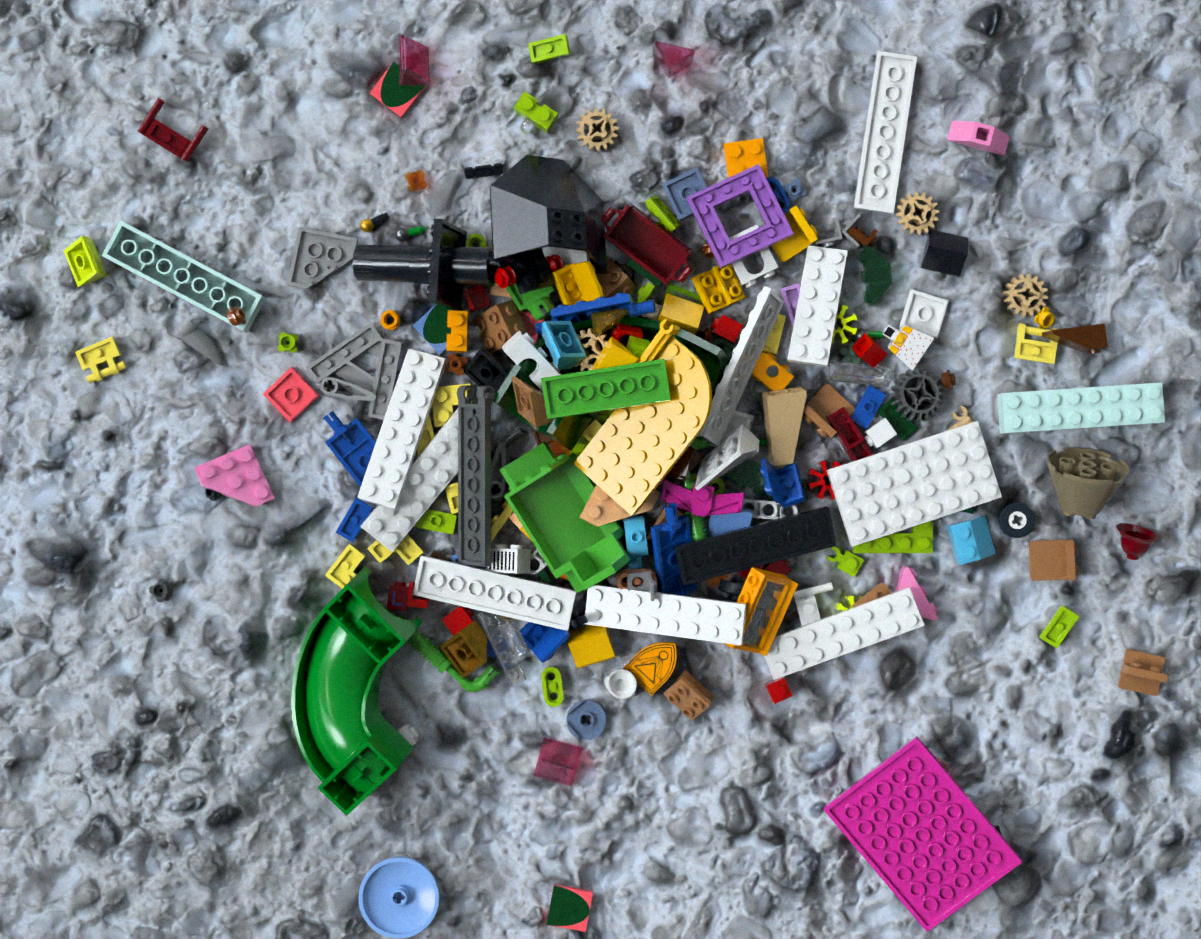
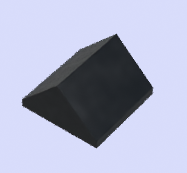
M929 229L920 268L960 277L968 256V238Z
M483 347L479 349L464 369V373L479 387L492 386L495 394L510 373Z

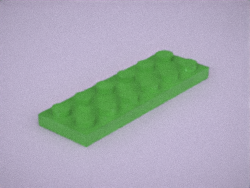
M664 359L541 378L547 420L671 401Z

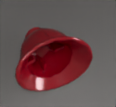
M1128 523L1116 525L1121 535V547L1127 554L1126 557L1130 560H1138L1139 556L1146 553L1151 544L1159 538L1155 532L1141 526Z

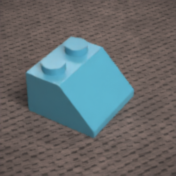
M544 321L542 323V336L557 369H571L587 357L571 321Z
M985 515L946 525L956 564L962 565L996 554Z

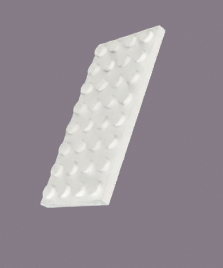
M978 421L827 470L852 547L1002 497Z

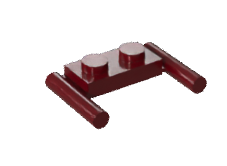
M157 98L137 132L188 163L207 133L208 128L201 125L192 141L188 140L155 119L165 103L162 99Z

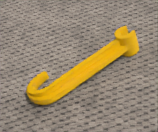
M664 319L660 323L659 332L639 358L638 363L654 361L671 336L679 333L680 326L673 325L674 321Z

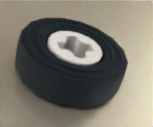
M1014 502L1006 505L1001 510L998 523L1000 529L1007 536L1021 538L1032 531L1035 517L1033 511L1027 505ZM1014 515L1021 517L1020 525L1012 523Z

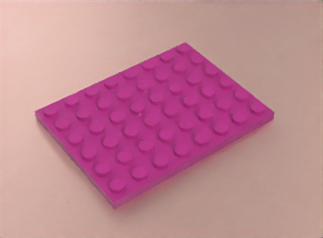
M918 736L901 747L823 808L926 932L1022 863L1019 855Z

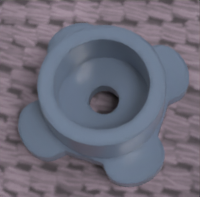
M798 178L783 186L791 202L806 194V189L802 188L801 181Z

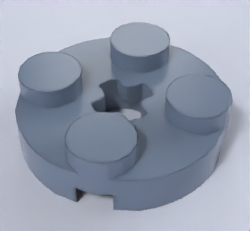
M589 699L574 703L566 717L570 733L574 737L583 740L597 738L603 732L606 724L604 709L597 702ZM583 715H585V716L590 715V716H591V719H590L591 724H589V725H588L587 723L582 724V723H581V721L583 720L582 716H583Z

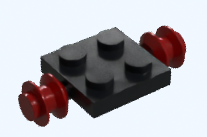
M542 248L515 255V260L509 263V266L496 270L495 282L503 289L507 286H514L516 283L520 295L555 285L551 273L564 266L563 260L557 254L545 257Z

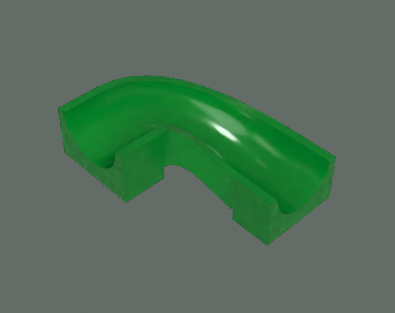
M366 566L323 608L312 623L297 657L291 690L293 726L303 757L311 770L322 781L318 789L346 816L395 772L413 749V746L382 716L378 705V692L388 660L423 622L418 617L413 620L398 618L382 607L369 587L368 577L371 571Z

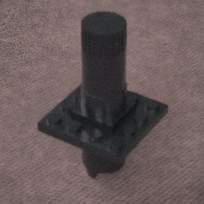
M434 219V224L431 226L433 241L430 246L359 244L354 250L352 265L354 276L359 281L430 284L427 287L429 301L452 310L462 311L463 286H494L496 283V270L499 268L504 269L509 266V263L494 261L492 248L466 247L467 232L443 219Z

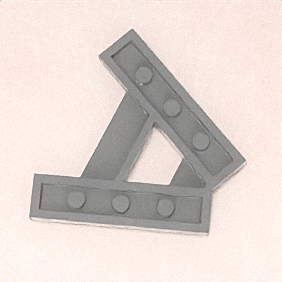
M370 322L305 368L316 384H319L324 378L335 373L347 382L376 394V400L370 402L368 417L384 420L395 387L403 343L383 339L372 322ZM365 351H369L379 358L375 377L351 361Z

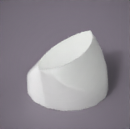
M618 669L604 677L605 686L614 697L630 699L635 696L637 684L634 675L630 671Z

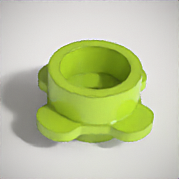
M285 332L280 333L278 350L280 352L290 351L295 353L297 351L298 335H289Z

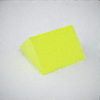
M81 236L63 250L78 287L107 276L93 239Z

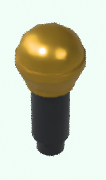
M386 212L372 219H364L360 223V228L363 232H371L374 226L386 221L389 216Z

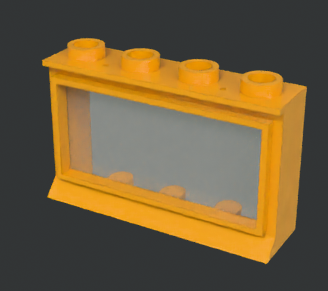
M752 567L736 602L747 604L743 645L724 644L731 649H739L767 656L798 583L783 574Z

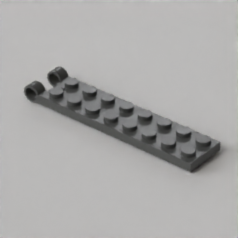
M462 385L457 389L458 563L487 567L491 566V402L495 398V390L492 386H480L477 390L478 404H471V401L475 398V389L470 385Z

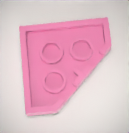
M250 444L194 467L201 486L209 490L211 489L227 497L243 501L253 507L275 499Z

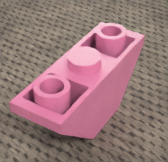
M952 121L947 141L1004 156L1010 136L990 125L969 121Z
M903 566L900 570L895 592L910 587L921 616L934 621L937 620L936 613L938 611L932 602H928L926 598L928 594L922 585L919 586L915 580L918 578L913 568L909 569L908 566Z

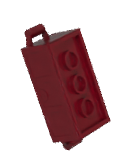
M632 203L627 204L622 211L609 207L601 218L607 229L603 237L665 285L671 283L672 280L684 283L692 273L693 269L690 268L687 260L694 251ZM617 212L619 214L611 226H608V222ZM685 264L686 267H685V269L682 271V273L679 275V277H678V278L675 277V276L677 275V273L680 271V269L683 267V265Z

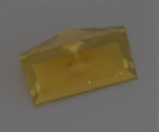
M623 308L591 313L595 337L600 336L617 325L628 310Z

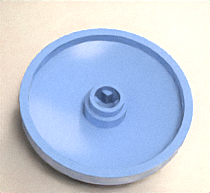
M395 856L378 862L368 871L361 883L358 898L361 914L367 924L383 936L399 939L414 936L431 923L439 906L440 894L434 875L424 864L413 858Z

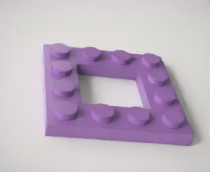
M759 164L686 197L720 269L790 238L794 234ZM749 192L765 225L730 241L714 208Z

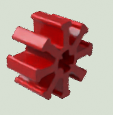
M826 460L820 461L817 464L820 466L822 474L814 471V468L810 469L808 475H813L818 478V481L807 483L808 489H813V487L820 485L821 487L818 493L815 494V497L823 499L827 489L829 500H834L836 498L831 484L829 483L826 486L825 480H823V477H828ZM836 461L831 462V468L840 466V463Z

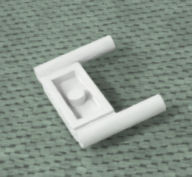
M831 582L795 591L793 597L801 626L821 619L814 595L833 590Z

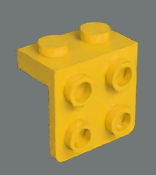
M794 206L785 214L794 233L793 236L771 246L781 262H786L806 249L808 245H812L818 240L816 229L813 225L809 226L805 220L807 219L805 212L802 208L798 209L797 206Z
M590 261L568 264L551 273L563 305L570 306L575 305L579 301H595L598 297H604L603 288L597 280L595 268Z

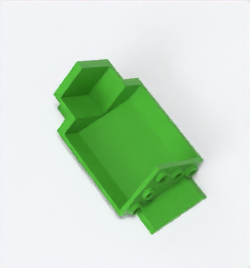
M545 441L500 469L501 474L510 486L508 488L510 492L504 495L555 578L557 579L565 574L576 593L614 574L630 561L629 556L618 541L625 533L617 521L595 527L579 518L595 485L586 474L573 464L577 459L574 452L568 456L564 453L556 458Z

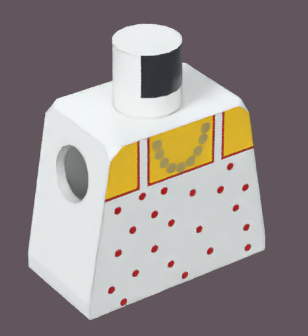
M904 323L898 330L888 325L882 334L891 340L887 347L912 370L934 339L932 335Z

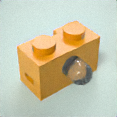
M448 310L447 327L451 329V334H447L446 351L450 353H468V338H479L482 330L477 326H469L468 311Z
M762 352L751 376L770 391L784 389L794 377L791 374L792 370L784 364L780 366L775 362L777 358L771 353L767 352L765 354Z

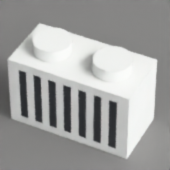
M495 544V548H491V566H487L486 570L496 573H530L531 549H522L523 545H510V548H507V544Z

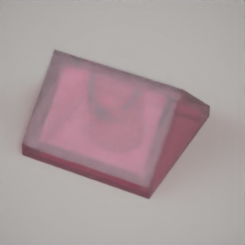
M399 35L397 48L399 85H429L428 47L404 35Z
M658 41L655 42L654 56L668 78L692 64L695 50Z
M544 737L533 776L572 786L582 747Z

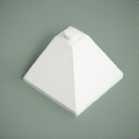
M744 425L740 426L722 441L719 446L715 447L701 459L695 488L697 490L703 488L744 462L747 458L754 457L759 451L760 440Z

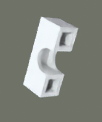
M519 330L502 346V349L517 365L527 358L534 359L537 362L536 369L529 376L543 391L541 378L561 375L560 371L562 369H557L554 362L550 363L546 359L548 354L541 347L537 349L532 344L534 340L527 332L522 334Z

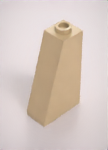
M802 387L762 393L768 461L776 468H784L787 464H793L807 395L806 390Z

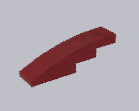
M844 407L826 417L831 427L837 432L835 435L851 462L873 455L864 442V437Z

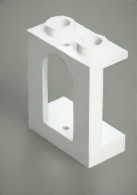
M758 225L750 227L730 237L729 240L732 241L759 227ZM769 248L759 251L764 261V268L758 274L749 273L741 260L731 264L741 287L746 285L748 288L758 283L756 280L758 278L764 277V279L775 275L774 271L777 270L778 266Z

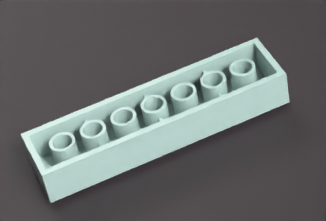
M121 220L102 254L103 257L229 324L231 323L227 318V312L231 306L233 308L238 306L245 314L246 324L243 325L241 323L235 327L246 333L249 332L266 300L262 295Z
M1162 382L997 394L1000 434L1165 423Z

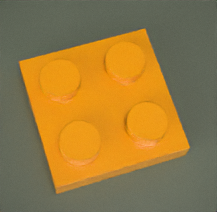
M763 138L723 144L728 178L757 164L760 165L765 177L768 178Z

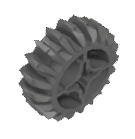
M917 368L913 372L909 369L905 374L901 373L899 379L894 380L895 385L891 387V390L895 393H892L890 398L895 399V401L891 405L898 406L895 412L902 411L901 418H905L908 415V421L911 422L915 419L918 423L921 419L927 421L929 417L933 418L935 412L940 411L938 405H942L943 401L939 398H942L944 393L939 392V390L943 386H937L936 383L939 379L933 380V373L926 375V370L924 369L921 372ZM908 381H917L913 388H905ZM921 403H929L926 410H917Z

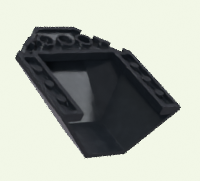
M526 155L490 185L494 261L512 263L517 254L549 246L585 251L587 261H590L594 266L595 273H608L606 240L603 237L605 235V226L601 221V218L604 216L603 200L564 160Z

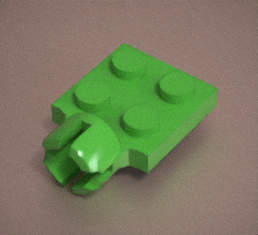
M516 283L514 286L506 287L520 312L526 309L529 310L537 321L545 318L540 309L541 307L544 308L548 316L551 314L550 309H555L549 298V295L554 292L552 286L521 295Z

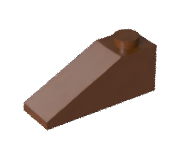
M1105 323L1042 332V337L1079 352L1088 351V354L1101 353L1100 349L1108 347Z

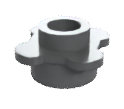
M161 578L158 580V583L149 588V592L158 602H164L168 595L173 594V588L169 587L166 584V580Z

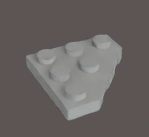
M299 227L287 285L306 290L313 287L353 260V253L357 247L358 239Z

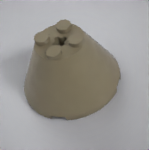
M1079 447L1064 448L1063 452L1056 453L1057 450H1053L1048 454L1046 462L1059 505L1063 509V514L1095 519L1096 515L1100 513L1128 478L1130 470L1128 465L1121 459L1119 462L1111 459V454L1099 450Z

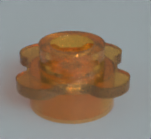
M422 170L412 173L408 172L405 175V179L409 184V191L414 192L416 189H425L427 187Z

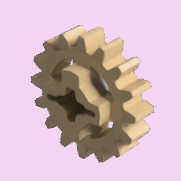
M595 108L594 113H591L588 109L587 116L580 115L583 121H577V125L580 128L576 129V133L581 134L577 137V140H583L582 147L589 145V151H592L593 147H595L597 152H599L600 147H603L606 151L607 144L614 145L612 138H618V135L614 132L619 131V127L614 126L617 120H611L612 113L606 115L605 109L598 112V109ZM596 117H597V118H601V119H600V120H593L592 118H596ZM608 124H609L610 129H611L609 135H608V133L605 131V128L607 127ZM585 125H586L587 128L589 129V132L587 133V136H585V134H584V126H585ZM593 127H601V133H594ZM594 140H602V142H598V143L593 142V141H594Z
M914 192L913 197L907 194V200L902 198L899 201L902 206L898 205L896 207L900 211L895 214V217L900 218L897 225L903 224L902 231L909 229V235L916 231L917 236L921 234V231L926 234L929 232L927 227L933 229L935 226L932 222L938 221L935 215L939 213V210L934 209L937 202L931 203L930 201L933 197L925 198L926 193L924 192L921 196H918V192ZM917 201H920V202L924 203L925 205L918 204ZM908 205L909 212L907 215H904L905 207ZM920 211L921 215L914 216L913 213ZM930 212L929 221L926 222V214ZM909 222L915 223L917 226H913Z
M1028 273L1024 278L1022 274H1019L1018 280L1015 277L1011 279L1013 284H1006L1009 290L1003 292L1004 295L1008 296L1004 302L1010 303L1007 307L1008 310L1011 308L1015 309L1014 315L1021 312V317H1024L1026 313L1030 317L1033 316L1034 312L1039 313L1041 311L1039 306L1045 307L1046 304L1043 300L1048 299V296L1044 295V292L1048 289L1042 288L1044 281L1037 282L1038 276L1031 278V274ZM1023 282L1021 289L1014 290L1019 283ZM1026 291V294L1032 297L1025 299V296L1021 293ZM1031 301H1037L1033 307L1029 308Z
M589 328L587 333L585 330H581L580 335L577 334L587 356L575 365V367L581 365V371H585L586 368L589 371L593 366L590 362H592L593 358L599 357L602 351L599 342L603 348L608 342L605 341L607 335L603 334L600 336L599 329L593 333V329ZM591 337L588 343L581 342L584 338ZM592 346L594 353L589 355L587 348Z

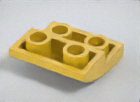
M731 265L722 269L716 266L691 278L707 314L746 298Z

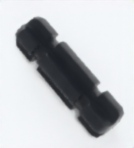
M496 163L494 166L489 164L475 166V168L467 167L464 169L465 178L472 179L474 176L477 178L492 176V174L501 175L503 174L502 163Z

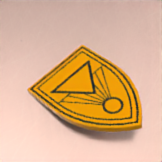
M658 642L641 649L623 669L630 671L634 675L636 682L652 696L669 679L674 671L677 661L676 643Z

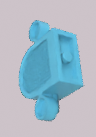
M635 515L623 519L627 555L630 558L629 569H643L642 556L648 555L643 515Z

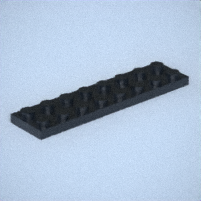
M825 506L674 545V551L681 583L685 586L837 545L829 507Z

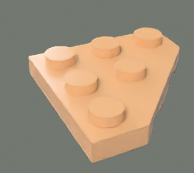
M597 484L579 516L580 519L595 527L631 517L624 508ZM654 490L635 515L651 511L660 492Z

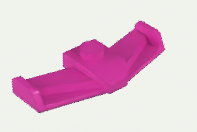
M667 480L663 482L661 500L666 503H676L678 508L688 511L694 516L705 517L741 513L744 492L713 495L714 487L704 486L697 490L695 488L696 484H694L692 492Z

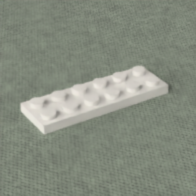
M808 245L788 353V362L828 367L848 255L847 250Z

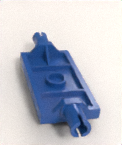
M618 293L615 297H598L595 301H579L575 305L570 306L559 305L555 309H550L552 320L549 321H571L573 324L605 317L631 316L634 318L638 317V315L656 312L653 300L636 303L630 294ZM543 322L535 323L538 335L542 334Z
M331 411L329 416L326 415L323 419L332 428L334 435L325 443L361 487L376 441L358 418H355L346 425L341 422L334 411Z
M668 503L664 505L666 521L650 527L658 592L690 596V592L697 589V582L685 586L682 585L674 551V545L692 541L689 517L686 515L678 517L677 504Z

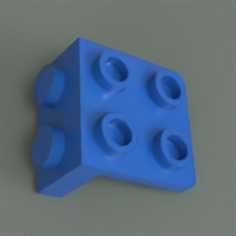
M766 458L761 460L762 466L760 471L766 481L764 489L768 495L773 497L776 503H779L783 508H787L806 500L799 468L796 463L776 470Z
M528 622L516 636L544 663L551 659L554 652L567 642L570 633L567 630Z

